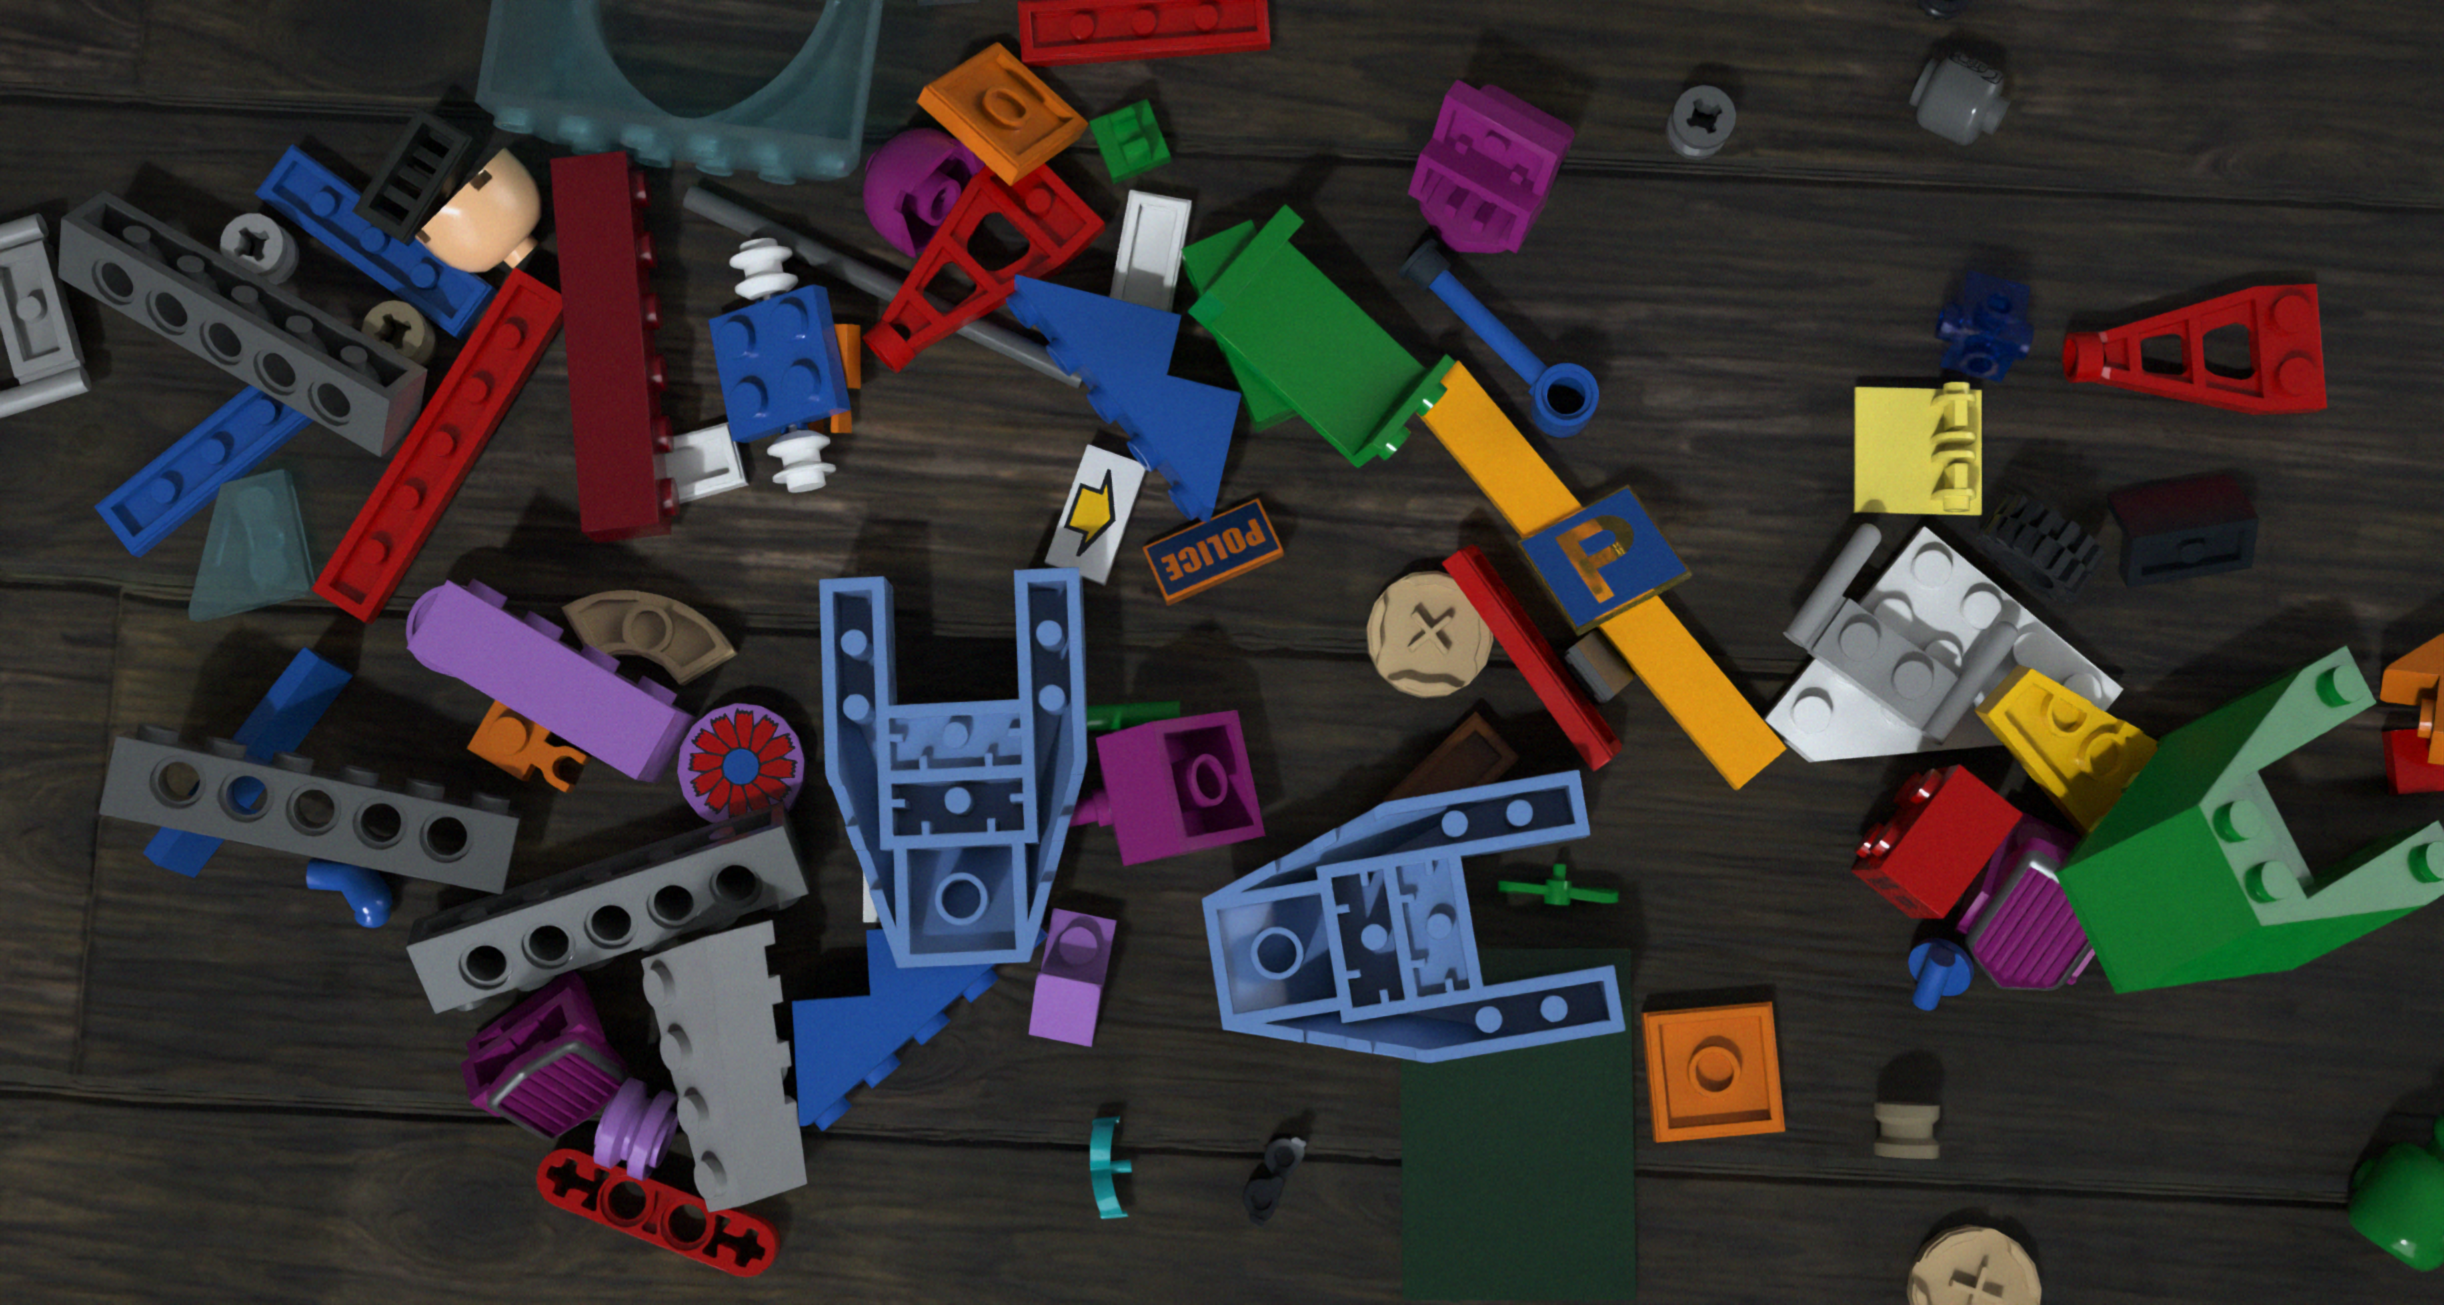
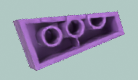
M472 578L467 588L449 580L446 581L406 649L635 780L659 783L697 718L672 704L677 696L676 693L644 675L638 684L616 672L621 663L620 661L588 643L585 644L581 652L559 640L564 629L530 610L524 620L502 608L507 600L506 596Z

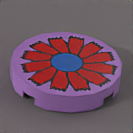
M735 703L712 710L692 726L680 747L677 774L685 799L700 817L714 824L784 801L789 812L793 809L805 787L808 761L800 737L785 718L762 706Z

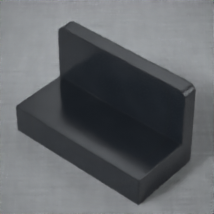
M2221 474L2115 491L2108 494L2107 507L2123 532L2118 573L2127 588L2252 568L2259 517L2231 475Z

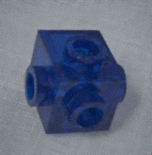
M1968 270L1952 301H1946L1938 315L1934 337L1943 340L1940 367L1963 372L1973 377L2002 382L2015 359L2020 361L2025 359L2032 343L2034 324L2026 322L2030 286Z

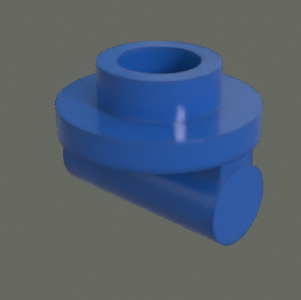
M1941 938L1924 939L1918 942L1910 953L1908 960L1909 969L1914 979L1918 982L1912 995V1001L1922 1010H1934L1938 1005L1941 995L1955 996L1963 993L1974 977V967L1967 953L1958 945Z

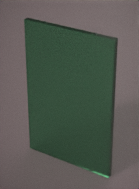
M1578 945L1572 949H1477L1483 986L1614 965L1626 1031L1433 1063L1400 1058L1402 1300H1449L1452 1303H1457L1460 1300H1578L1583 1303L1589 1300H1636L1630 948L1585 949Z

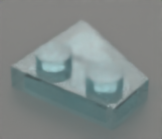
M279 469L222 483L188 609L190 620L200 623L317 594L311 590L315 584L291 472Z

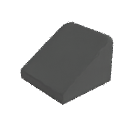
M1598 630L1590 632L1561 655V661L1595 705H1602L1609 701L1634 678L1631 670Z

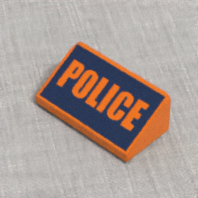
M1258 498L1212 517L1209 523L1200 522L1142 547L1167 606L1277 560L1284 555L1280 541Z

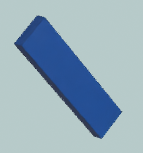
M293 144L255 192V195L460 341L498 292L475 273L464 272L448 266L434 256L416 238L408 247L354 214L352 210L363 194Z
M249 385L94 507L131 555L140 558L314 420Z
M307 647L302 648L231 740L247 744L245 754L272 760L274 751L293 753L353 675L339 663ZM241 776L234 785L235 798L240 805L249 809L265 789V785L255 777ZM200 779L186 796L195 795L199 788ZM161 827L146 846L143 854L159 867L195 878L225 839Z

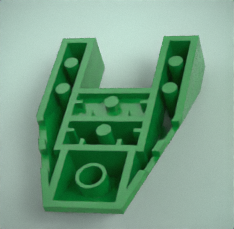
M2347 645L2293 664L2163 735L2156 743L2158 750L2142 770L2133 772L2120 789L2122 792L2121 797L2110 811L2095 820L2054 872L2116 994L2293 970L2431 903L2444 894V830L2438 820L2382 835L2312 877L2258 773V770L2376 704Z

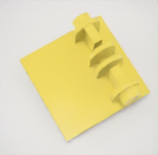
M1966 382L1943 384V389L1855 387L1854 513L1982 515V390H1970V384Z

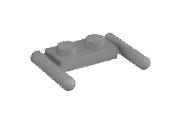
M39 213L0 224V327L14 377L19 379L20 386L0 391V418L82 394L92 389L89 375L83 367L85 359L62 279L58 278L59 267L53 246L48 243V228L44 218Z
M1868 523L1862 524L1855 531L1783 634L1793 643L1808 650L1807 653L1912 728H1917L1927 739L1942 746L2019 637V632L2010 622L2000 621L1996 623L1959 677L1954 676V672L1853 600L1842 596L1881 541V532L1877 527Z

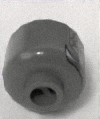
M1955 51L1946 55L1941 61L1934 58L1929 61L1915 86L1909 103L1917 107L1916 120L1919 126L1958 145L1966 146L1974 142L1982 131L1994 135L2007 112L2011 100L2000 96L2004 87V77L2001 71Z

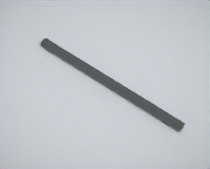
M694 184L690 186L684 197V208L751 239L774 238L777 240L778 246L792 249L793 255L791 257L890 303L904 283V281ZM924 291V298L938 312H948L957 306ZM983 317L955 332L1074 388L1080 389L1083 384L1082 377L1077 371L1071 376L1065 375L1053 362L1045 346Z

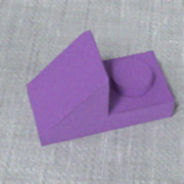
M1053 908L1041 971L1037 973L1029 1035L1092 1047L1117 920Z

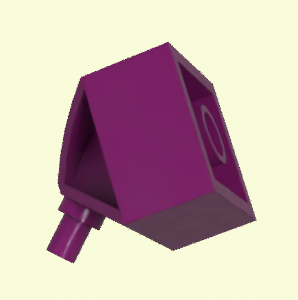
M1232 710L1154 721L1096 738L1103 787L1092 789V796L1077 799L1069 827L1096 821H1098L1099 827L1112 825L1124 866L1210 850L1266 836L1238 711Z

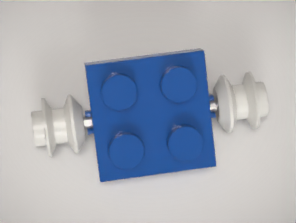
M774 238L754 239L741 244V253L733 256L729 262L731 267L742 269L745 272L746 279L736 285L735 292L755 301V304L708 320L731 438L733 442L749 443L781 432L782 436L778 437L767 449L768 455L782 458L784 468L772 477L773 482L787 483L788 492L810 491L825 486L824 476L835 472L836 467L833 464L821 462L819 451L830 444V438L816 431L808 430L807 424L851 410L827 288L812 284L789 292L798 283V278L796 275L784 273L782 263L793 255L792 249L778 246L777 240Z

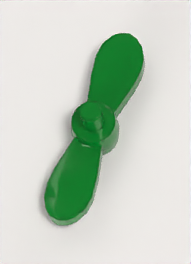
M1554 863L1553 879L1547 878L1545 884L1498 880L1497 892L1544 895V903L1570 905L1571 898L1599 903H1616L1619 900L1618 889L1572 886L1571 880H1565L1567 864Z

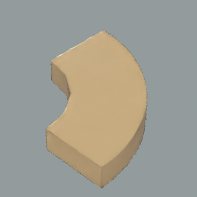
M634 590L607 591L578 599L562 607L583 647L588 643L613 658L619 656L646 657L664 666L682 686L738 654L727 637L706 617L681 602L661 595Z

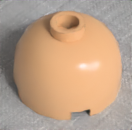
M505 147L414 236L434 256L452 268L468 273L486 272L504 260L513 269L539 243L530 234L542 216V197L539 188L524 165Z

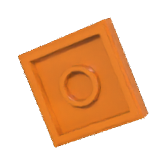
M998 42L924 86L917 100L920 106L1009 186L1079 140L1089 124Z
M1763 1001L1640 1012L1654 1142L1785 1132L1772 1002Z

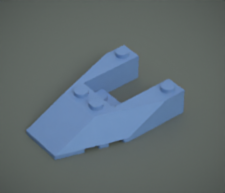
M1079 567L1014 570L1019 699L897 705L893 586L884 576L819 579L825 774L835 794L846 824V831L870 889L869 893L897 968L1031 961L1088 763L1083 577Z
M1579 770L1384 802L1278 860H1274L1204 897L1202 904L1223 1029L1426 1063L1626 1031L1614 965L1484 986L1482 983L1461 859L1582 839L1589 836L1590 828Z

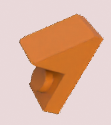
M2444 632L2387 666L2384 670L2380 699L2384 702L2421 706L2417 737L2430 738L2427 763L2444 765Z

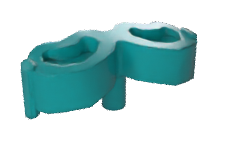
M1120 1116L1093 1118L1090 1171L1101 1219L1129 1217L1128 1212L1120 1207L1111 1174L1132 1172L1131 1159L1110 1161L1114 1124L1119 1123Z

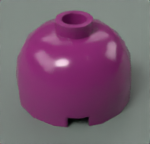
M913 128L903 131L878 148L867 162L863 184L864 210L880 236L906 255L917 258L916 253H923L971 178L976 173H979L985 166V163L955 136L933 128Z

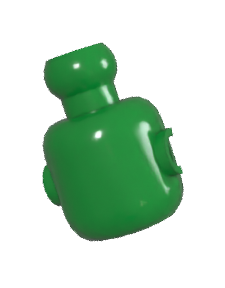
M2444 1110L2434 1119L2432 1124L2433 1136L2424 1149L2408 1141L2397 1142L2389 1146L2379 1159L2373 1157L2363 1163L2354 1177L2353 1187L2356 1191L2352 1195L2347 1208L2349 1223L2359 1233L2408 1266L2422 1272L2432 1271L2444 1263Z

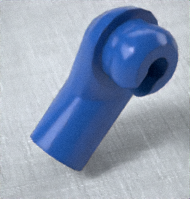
M322 858L310 859L306 874L309 889L342 891L351 908L355 910L354 916L357 923L364 927H380L390 919V906L393 903L392 892L377 869Z

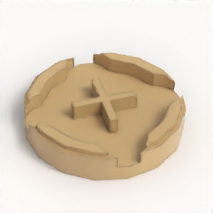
M1439 571L1411 573L1391 584L1374 603L1366 627L1368 654L1379 675L1398 691L1420 698L1448 696L1469 685L1486 665L1494 641L1493 633L1451 575Z
M1965 1224L1942 1230L1922 1245L1909 1269L1907 1296L1910 1305H2040L2042 1289L2035 1264L2019 1243L1993 1228Z

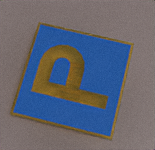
M1629 484L1517 542L1519 550L1577 636L1692 577L1689 567Z

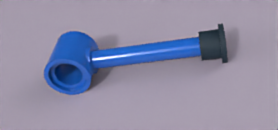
M1433 238L1426 241L1404 263L1398 272V276L1402 280L1409 277L1424 292L1431 289L1531 386L1528 391L1532 396L1530 412L1534 423L1541 431L1558 438L1570 437L1582 431L1589 423L1599 400V389L1593 375L1582 366L1573 363H1561L1548 368L1448 271L1451 264L1435 250L1438 243ZM1558 387L1569 388L1578 395L1581 408L1572 414L1558 413L1550 406L1547 394Z

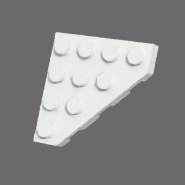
M1924 526L1915 533L1858 602V605L1954 672V676L1957 678L1996 623L2000 621L2010 622L2019 632V637L1944 744L1940 746L1927 739L1917 728H1912L1814 657L1762 719L1775 735L1808 762L1994 747L2004 745L1974 710L2017 665L2030 667L2091 701L2092 705L2103 711L2109 708L2123 691V688Z

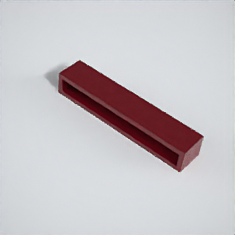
M626 150L550 159L582 533L596 543L672 535L670 516L679 515L680 503L674 477L667 478L665 454L673 453L674 436L669 416H661L659 392L668 391L669 381L664 355L662 353L656 354L654 330H662L663 313L658 293L650 292L648 269L657 268L658 258L654 235L652 231H645L643 209L652 207V191L649 176L646 170H639Z

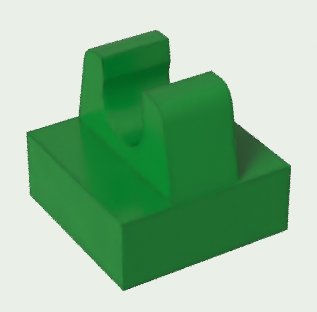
M1147 99L1089 121L1091 132L1113 185L1171 162L1169 150Z

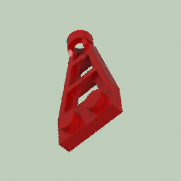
M1045 163L1011 186L985 165L979 173H976L971 178L881 317L882 319L862 338L874 354L889 369L898 374L922 350L1006 304L1005 299L1015 292L1014 279L1016 274L1046 281L1061 273L1105 231V222ZM990 213H1001L1030 243L1029 250L1023 258L998 271L983 269L968 253L970 237L981 220ZM955 263L977 285L976 290L952 310L938 312L924 298V290L945 264ZM897 325H902L909 330L910 338L907 341L894 330Z
M2317 284L2254 286L2102 332H2069L2063 342L2062 366L2065 378L2069 383L2093 382L2252 415L2314 413L2327 408ZM2230 324H2241L2248 328L2252 374L2248 379L2238 380L2218 376L2205 368L2202 338L2208 331ZM2169 334L2179 335L2183 374L2150 373L2142 368L2140 342L2143 339Z

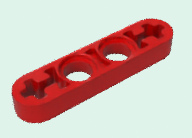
M569 1146L555 1150L547 1155L538 1167L536 1177L538 1190L544 1199L554 1206L732 1275L746 1278L759 1275L770 1267L779 1255L781 1244L779 1233L772 1222L764 1217L739 1207L708 1213L705 1198L699 1192L653 1174L645 1182L627 1175V1164L618 1162L612 1169L594 1163V1151ZM573 1159L578 1163L576 1174L593 1182L601 1179L602 1170L609 1172V1177L598 1191L596 1206L588 1202L596 1192L595 1190L581 1185L570 1188L566 1193L560 1190L562 1179L554 1175L555 1167L568 1165ZM624 1181L635 1182L645 1192V1208L639 1216L634 1218L623 1217L613 1207V1191L619 1183ZM685 1204L695 1205L705 1215L706 1229L698 1240H683L674 1232L671 1223L672 1216L679 1206ZM721 1216L730 1219V1223L723 1230L725 1233L735 1237H743L751 1229L759 1233L757 1244L766 1248L765 1255H755L748 1263H745L739 1259L741 1248L724 1240L718 1244L717 1253L709 1250V1244L719 1232Z

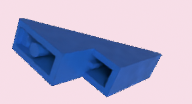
M1016 274L1014 279L1015 292L1005 299L1014 316L1027 329L1035 325L1050 342L1046 346L1049 356L1065 375L1071 376L1076 371L1080 374L1082 381L1091 390L1086 394V397L1093 409L1108 424L1116 420L1131 438L1127 442V446L1135 459L1148 472H1152L1157 468L1172 486L1168 490L1169 497L1179 511L1189 520L1198 517L1201 521L1209 523L1215 507L1242 393L1167 375L1181 315Z
M1041 926L1034 949L1049 936ZM866 930L870 994L792 1001L799 1126H808L815 1122L822 1132L831 1126L852 1107L845 1096L864 1080L873 1089L902 1064L895 1056V1053L913 1037L922 1046L951 1021L943 1012L962 995L972 1003L1000 978L993 970L999 963L897 968L884 930Z

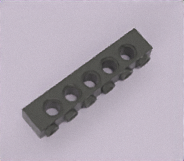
M105 190L61 218L58 278L379 457H382L407 436L418 421L428 370Z
M139 723L137 732L128 730L116 736L99 814L502 894L506 886L522 811L509 809L511 799L477 791L472 792L470 801L444 796L445 785L416 778H406L405 787L378 782L379 771L355 765L341 764L339 774L312 768L314 758L286 751H274L272 760L245 754L247 744L225 738L207 737L205 746L178 741L180 730L151 723ZM173 762L187 763L197 771L200 784L195 795L183 796L170 788L167 781V772ZM252 776L259 779L265 785L267 801L263 808L248 809L238 803L234 795V785L239 777ZM321 790L331 797L335 811L330 821L316 823L304 816L300 808V799L305 791ZM377 803H385L394 807L401 818L399 832L391 836H381L370 830L366 822L368 807ZM441 817H453L459 820L467 831L466 843L456 849L440 847L432 838V823Z
M782 801L503 891L502 894L496 893L415 919L406 949L435 1014L455 1007L459 1011H468L485 1004L493 995L517 987L520 991L534 990L550 982L555 975L576 968H580L582 971L596 970L612 962L617 955L638 948L644 951L658 950L674 942L679 935L703 928L705 931H716L730 926L737 921L739 916L764 908L766 911H779L790 907L801 896L809 894V866L786 805ZM731 865H741L748 868L752 874L742 880H733L724 876L721 871ZM669 885H678L687 889L690 895L683 899L674 900L665 897L659 890ZM607 905H615L623 908L628 915L621 919H609L600 914L598 909ZM552 925L562 929L566 935L558 939H549L539 934L536 929L541 926ZM484 945L493 946L499 949L504 956L495 959L485 958L478 954L475 948Z

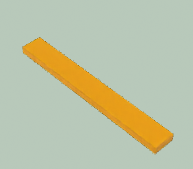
M1458 360L1440 381L1448 388L1445 394L1424 416L1421 417L1419 415V417L1521 538L1525 541L1585 510ZM1590 519L1555 537V540L1597 601L1601 603L1615 595L1597 569L1620 558L1623 554L1613 543L1589 557L1586 555L1578 542L1602 531L1593 519ZM1653 589L1591 620L1734 790L1740 789L1787 749Z

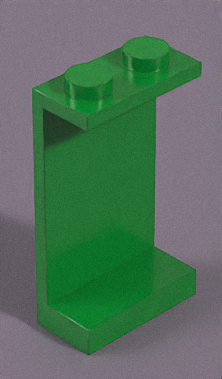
M1284 204L1187 312L1356 468H1360L1377 454L1385 461L1411 434L1404 426L1410 416L1415 411L1421 417L1424 416L1445 394L1448 388L1440 381L1456 362L1445 354L1428 369H1425L1288 241L1304 221Z

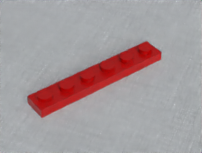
M514 267L311 589L312 591L363 622L373 625L564 321L562 295Z

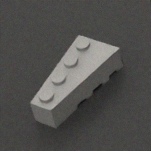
M772 920L707 936L641 960L645 973L643 978L645 996L654 1007L662 1037L660 1041L661 1056L672 1074L678 1097V1120L684 1132L688 1134L696 1164L694 1169L695 1184L701 1196L705 1198L708 1213L742 1206L807 1184L797 1103L790 1096L784 1095L782 1081L786 1078L788 1067L792 1066L789 1042L780 1040L776 1036L772 1007L773 1004L783 1002L780 975L772 974L768 976L765 946L775 944Z

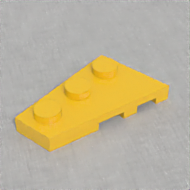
M2017 665L1974 710L2082 837L2095 820L2100 816L2106 815L2121 797L2122 792L2120 789L2133 772L2142 770L2158 750L2156 747L2157 741L2143 734L2144 731L2126 721L2113 717L2092 705L2091 701L2038 671L2022 665Z

